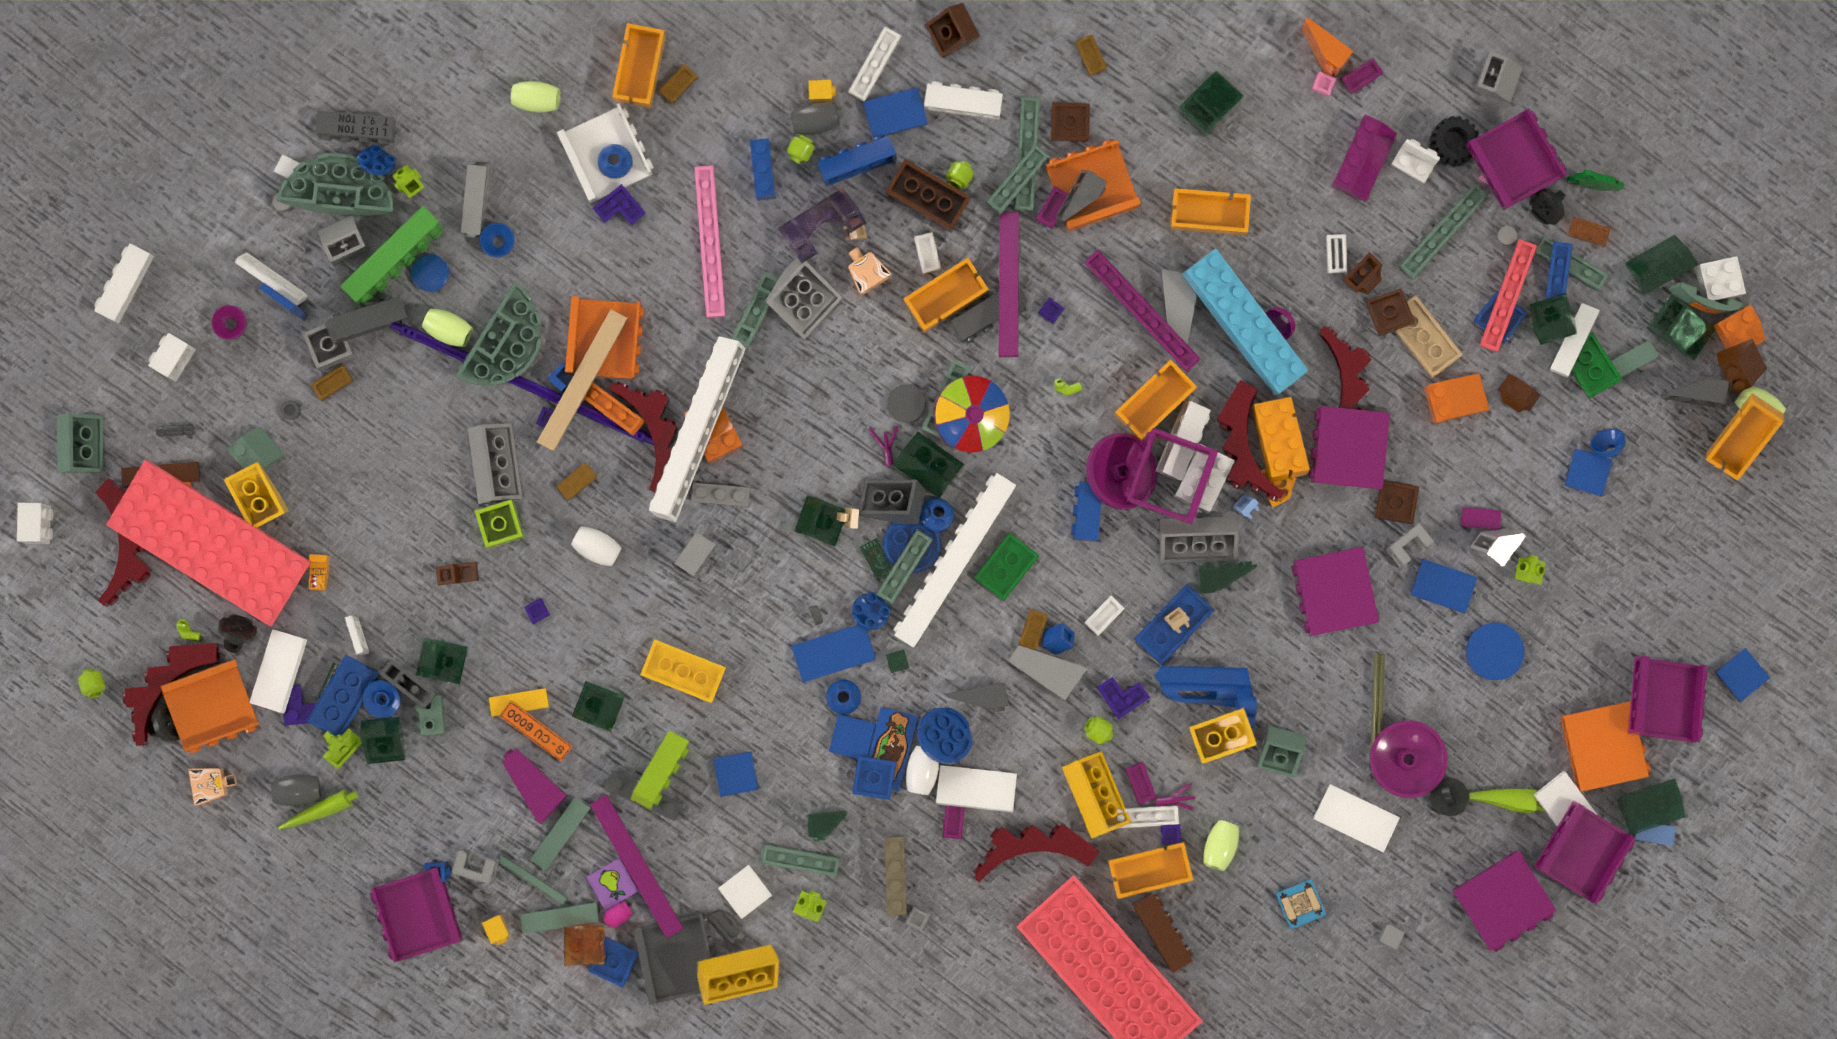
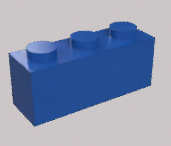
M769 138L750 140L756 199H775Z
M1080 481L1079 486H1075L1074 497H1078L1077 505H1073V516H1076V524H1072L1071 535H1075L1074 540L1097 542L1101 501L1094 495L1088 482Z

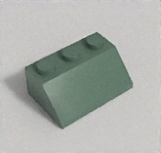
M74 413L57 415L58 473H103V415Z

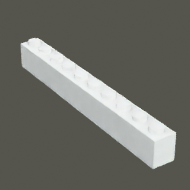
M719 336L713 346L712 355L706 363L703 377L700 378L699 387L692 398L691 407L685 415L682 429L679 430L678 439L671 450L670 459L664 467L663 476L657 484V491L650 502L649 511L658 518L673 522L677 521L746 348L739 341Z
M996 473L995 477L993 475L990 476L985 484L988 488L985 492L981 491L975 500L978 504L974 509L972 507L969 509L965 516L967 518L966 523L959 525L955 531L957 537L954 541L950 540L945 547L947 553L944 557L940 556L934 565L937 567L935 572L928 574L924 581L927 583L923 590L919 588L914 596L916 602L913 606L909 604L904 612V615H906L904 621H899L893 630L896 632L895 637L912 648L918 643L1016 487V484Z

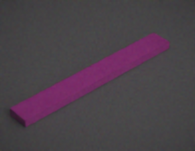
M1019 212L1002 213L1000 215L999 358L1019 356Z
M1099 250L1095 251L1084 262L1187 373L1201 360Z
M608 795L591 803V808L665 937L669 938L684 929Z

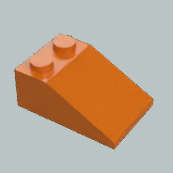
M1307 17L1301 29L1319 65L1323 67V72L1336 77L1349 60L1353 50Z
M1480 373L1445 380L1424 387L1433 424L1489 410Z
M723 406L704 451L709 464L743 448Z

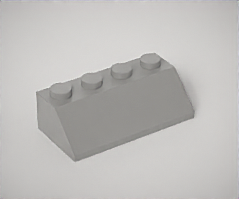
M512 423L482 424L468 428L478 504L523 499Z
M1237 517L1195 518L1192 525L1175 519H1160V562L1237 561L1239 534Z

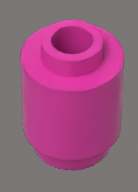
M625 901L623 903L619 902L604 912L605 917L603 919L609 928L611 926L617 928L630 919L633 912Z

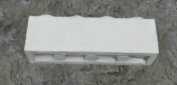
M941 82L927 84L924 110L998 120L1000 118L1003 94L999 93L998 90L988 89V92L980 91L978 87L965 89L957 84L943 86Z
M132 244L123 249L120 263L114 266L113 276L111 280L105 283L104 293L102 297L97 299L94 306L95 312L118 324L154 258L152 254Z
M1184 401L1171 434L1194 443H1199L1203 436L1202 430L1204 425L1210 419L1209 413L1211 410L1192 401ZM1167 441L1156 472L1171 479L1182 481L1187 472L1189 462L1195 455V451Z

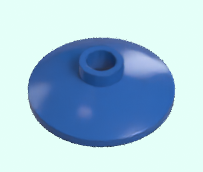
M374 681L364 690L363 704L366 710L377 718H388L395 714L400 707V693L388 681ZM381 695L386 696V701L381 699Z

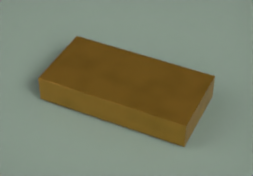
M1093 34L1075 41V45L1090 77L1108 69Z
M684 63L658 91L673 105L699 77Z
M341 365L310 385L320 401H323L354 380L346 367Z
M584 462L556 487L570 501L598 476Z
M1030 609L1018 646L1037 651L1048 618L1047 614Z

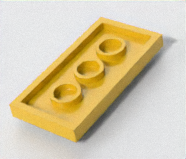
M654 639L640 675L712 703L726 667Z

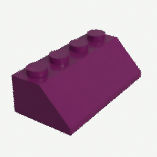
M1365 114L1331 187L1366 202L1397 133L1383 122Z

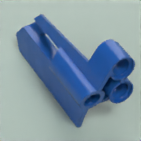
M1161 666L1155 673L1163 693L1172 701L1235 707V711L1244 708L1251 728L1255 727L1257 698L1253 695L1248 668ZM1178 691H1209L1206 696L1181 695Z

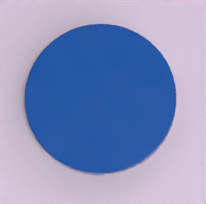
M920 519L918 524L892 523L887 529L883 541L886 558L894 566L915 531L919 530L933 539L913 573L922 572L931 567L939 556L941 549L939 533L925 529Z
M1488 623L1477 628L1469 637L1466 648V658L1471 669L1480 677L1488 680H1503L1515 674L1522 665L1525 653L1524 644L1519 634L1510 626L1502 623Z
M934 708L928 711L918 724L917 737L922 750L928 757L938 763H956L968 754L972 746L969 723L962 714L952 708Z

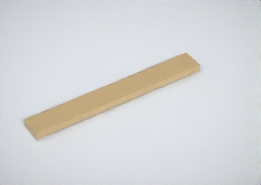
M610 309L537 441L538 444L553 452L556 450L628 320L627 317Z

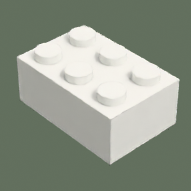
M1195 452L1174 498L1191 505L1208 458L1207 455ZM1220 453L1217 454L1198 508L1199 510L1207 514L1210 513L1235 460Z

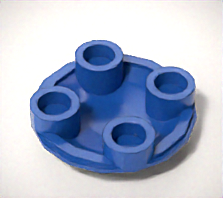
M373 144L370 148H366L358 154L357 161L359 166L370 174L386 175L394 169L396 158L382 150L379 145Z
M426 254L419 257L411 269V277L414 284L426 292H436L446 284L450 273L447 263L441 257L434 254Z
M874 592L858 597L852 606L853 619L860 627L867 630H877L883 627L890 615V609L885 600Z

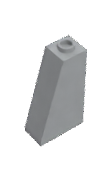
M474 160L467 165L461 233H466L467 237H477L484 228L493 164L491 162Z
M1163 269L1161 272L1165 321L1188 344L1197 294L1182 276L1181 272Z
M1020 645L1017 649L1013 647L1007 655L1010 658L1008 660L1010 664L1064 701L1087 670L1084 666Z

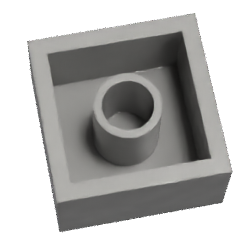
M325 324L302 333L315 366L320 371L356 357L350 340L333 345Z
M696 531L695 534L691 533L687 538L685 549H680L674 557L676 560L675 564L694 578H697L718 548L716 544Z

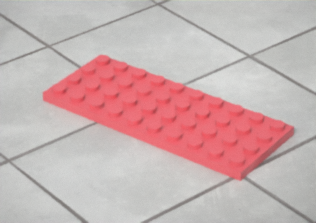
M147 459L144 460L106 524L270 627L275 623L311 564L310 560Z
M1074 875L1016 926L1115 1039H1184L1203 1022Z

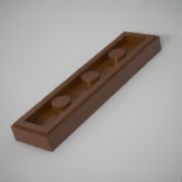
M199 462L157 465L182 482L200 481ZM141 466L121 468L122 487H129Z

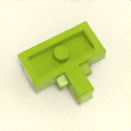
M350 728L342 736L338 734L336 737L327 731L323 737L329 743L327 746L329 750L323 755V758L339 769L364 740Z

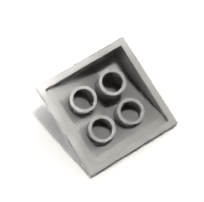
M797 256L784 270L765 302L805 339L843 297L812 266Z

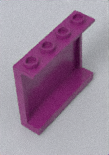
M1529 108L1465 144L1503 211L1567 175L1564 163L1556 157L1555 147L1548 143L1545 130L1539 127L1536 114L1530 111Z
M1318 406V410H1315L1314 415L1317 426L1313 430L1312 439L1315 440V446L1311 449L1310 458L1313 459V465L1309 470L1311 483L1383 489L1390 413Z
M1363 547L1294 561V565L1291 566L1293 577L1297 576L1298 584L1295 587L1297 595H1301L1302 603H1299L1301 614H1305L1306 622H1303L1305 633H1309V637L1379 622Z
M1648 656L1634 657L1628 734L1689 743L1701 742L1703 736L1702 719L1705 715L1703 709L1706 698L1705 681L1708 677L1707 665L1697 666L1650 659Z
M1573 801L1533 867L1597 905L1603 899L1607 886L1613 882L1616 871L1624 864L1625 856L1633 849L1636 838L1593 813L1582 804Z
M1517 850L1451 890L1482 937L1488 951L1494 950V952L1501 950L1505 947V942L1517 940L1521 937L1520 933L1525 930L1527 932L1537 927L1536 923L1542 919L1544 922L1554 916L1553 913L1557 911L1521 852Z
M440 867L371 888V901L373 904H376L378 910L376 911V917L378 922L382 923L384 929L381 930L384 941L388 942L389 948L387 953L390 960L393 959L394 963L463 941L446 882H441Z

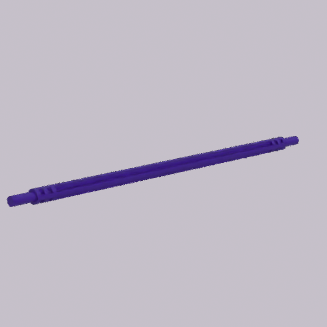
M397 322L391 323L392 326L390 328L399 331V334L464 362L468 355V352L445 344L411 326L402 325ZM522 376L507 381L556 404L559 403L563 396ZM581 403L576 412L635 440H639L642 443L645 441L654 446L652 436L648 435V432L639 429L632 436L602 412Z

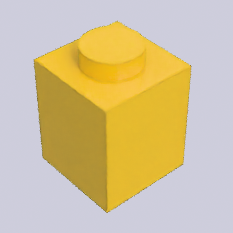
M809 80L810 103L832 102V97H836V85H832V80Z
M502 914L482 923L491 944L496 942L498 946L508 941L507 937L511 933Z

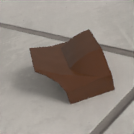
M1369 252L1342 280L1355 293L1369 294L1382 281L1381 269L1383 264Z
M1511 374L1506 376L1498 388V391L1501 393L1502 402L1518 413L1524 410L1530 411L1541 396L1534 388Z

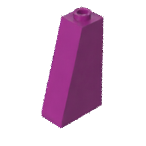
M518 748L510 749L503 756L505 760L502 763L536 821L542 824L568 795Z

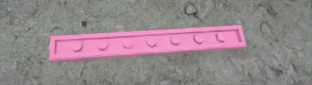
M697 166L694 169L706 318L726 317L714 166Z

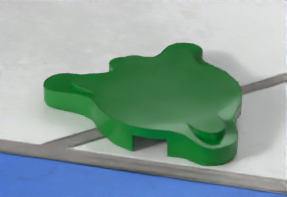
M1584 170L1583 173H1576L1575 176L1567 177V183L1593 190L1620 191L1624 187V183L1616 180V178L1598 174L1592 170Z

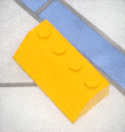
M1102 751L1062 767L1091 839L1131 823ZM1117 809L1123 810V813H1118ZM1123 815L1125 817V820L1123 822H1118L1117 816Z
M772 945L698 961L697 976L704 1005L777 988L779 959Z

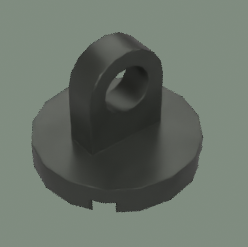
M1541 189L1534 193L1529 200L1533 216L1542 224L1556 225L1564 217L1565 211L1562 201L1566 195L1561 190L1553 193L1547 189Z
M230 615L229 618L223 617L219 621L218 632L225 638L224 648L229 652L236 653L242 649L244 643H249L255 639L257 627L256 625L253 626L252 621L248 618ZM229 641L238 643V645H232Z
M165 703L154 710L148 732L151 736L161 738L167 742H174L180 738L168 706Z
M1454 778L1442 779L1438 786L1431 791L1430 795L1431 804L1434 809L1440 814L1449 817L1457 816L1464 812L1470 799L1469 791L1465 784Z

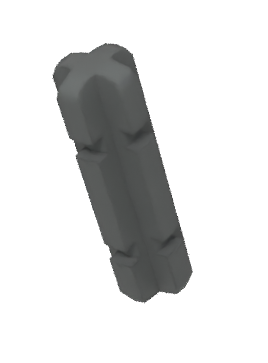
M192 424L156 427V435L159 437L194 434V425Z

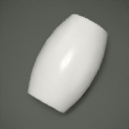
M584 526L579 528L571 543L572 547L586 559L611 567L622 549L609 535L597 529Z
M916 745L908 762L906 771L907 791L929 795L937 779L939 763L928 757L921 746Z

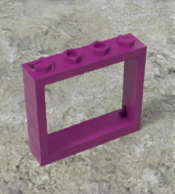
M1152 428L1151 432L1147 431L1144 442L1147 443L1145 451L1141 449L1137 459L1141 461L1139 468H1134L1131 479H1134L1132 487H1127L1125 493L1127 503L1192 525L1218 451ZM1155 438L1208 456L1187 516L1134 498Z

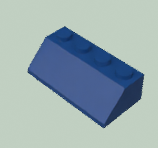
M884 135L874 138V141L871 143L862 142L857 144L855 149L848 150L846 148L837 152L838 155L831 157L827 155L820 158V162H817L825 187L897 161V154L889 136L884 137Z

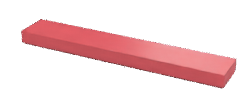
M1521 239L1518 240L1479 346L1494 352L1499 351L1537 245Z

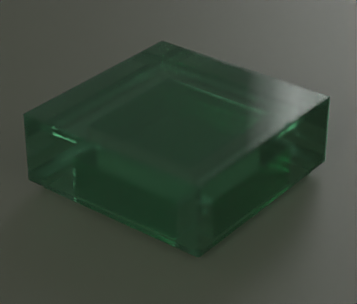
M904 649L886 654L891 673L909 668Z

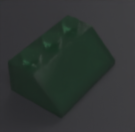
M1673 235L1625 262V265L1645 296L1693 269L1698 263L1689 248L1676 235Z
M917 431L901 451L893 466L911 479L918 480L925 489L940 498L964 464Z
M1675 778L1617 799L1631 836L1685 818L1683 800Z

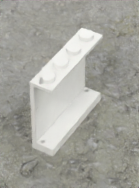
M619 103L616 104L617 108L566 132L564 129L557 132L590 203L606 197L621 184L627 187L653 175L651 172L653 165L650 159H645L643 155L645 148L641 141L637 142L635 135H637L636 129L633 124L629 125L626 119L629 117L625 107L621 108ZM610 144L624 146L632 156L630 171L619 179L606 177L598 167V156L601 150ZM616 154L610 155L608 159L612 165L618 164L620 160Z

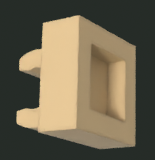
M853 219L847 221V225L843 227V230H849L850 233L849 236L845 237L846 240H863L867 238L863 220Z
M846 507L845 513L837 512L836 520L844 522V526L857 529L859 509Z
M1180 607L1164 617L1167 624L1179 634L1181 633L1180 626L1184 624L1187 628L1189 627L1187 621L1190 619Z

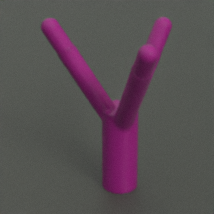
M869 427L868 431L884 450L886 466L894 465L891 448L899 427H895L890 442L888 441L887 432L883 433L885 445L872 428Z
M1189 782L1170 797L1156 798V805L1175 804L1193 810L1192 806L1178 802L1195 799V796L1178 797L1192 783Z

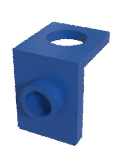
M448 862L424 863L425 871L430 870L433 866L440 867L441 882L449 881L451 866H448Z

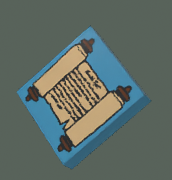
M1312 879L1275 893L1290 929L1326 915Z

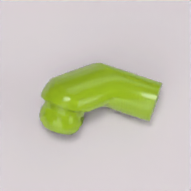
M1061 378L1056 379L1054 382L1055 390L1065 396L1082 391L1080 382L1069 385Z
M185 619L177 621L176 628L181 638L200 642L201 633L192 631Z

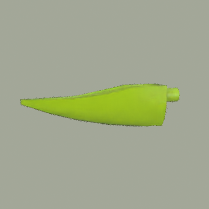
M347 789L335 793L296 814L278 826V829L282 830L313 822L353 807L352 800L359 797L358 792L355 790L348 793Z
M1491 789L1469 793L1470 801L1496 805L1513 812L1534 814L1536 811L1545 812L1534 796L1537 790Z

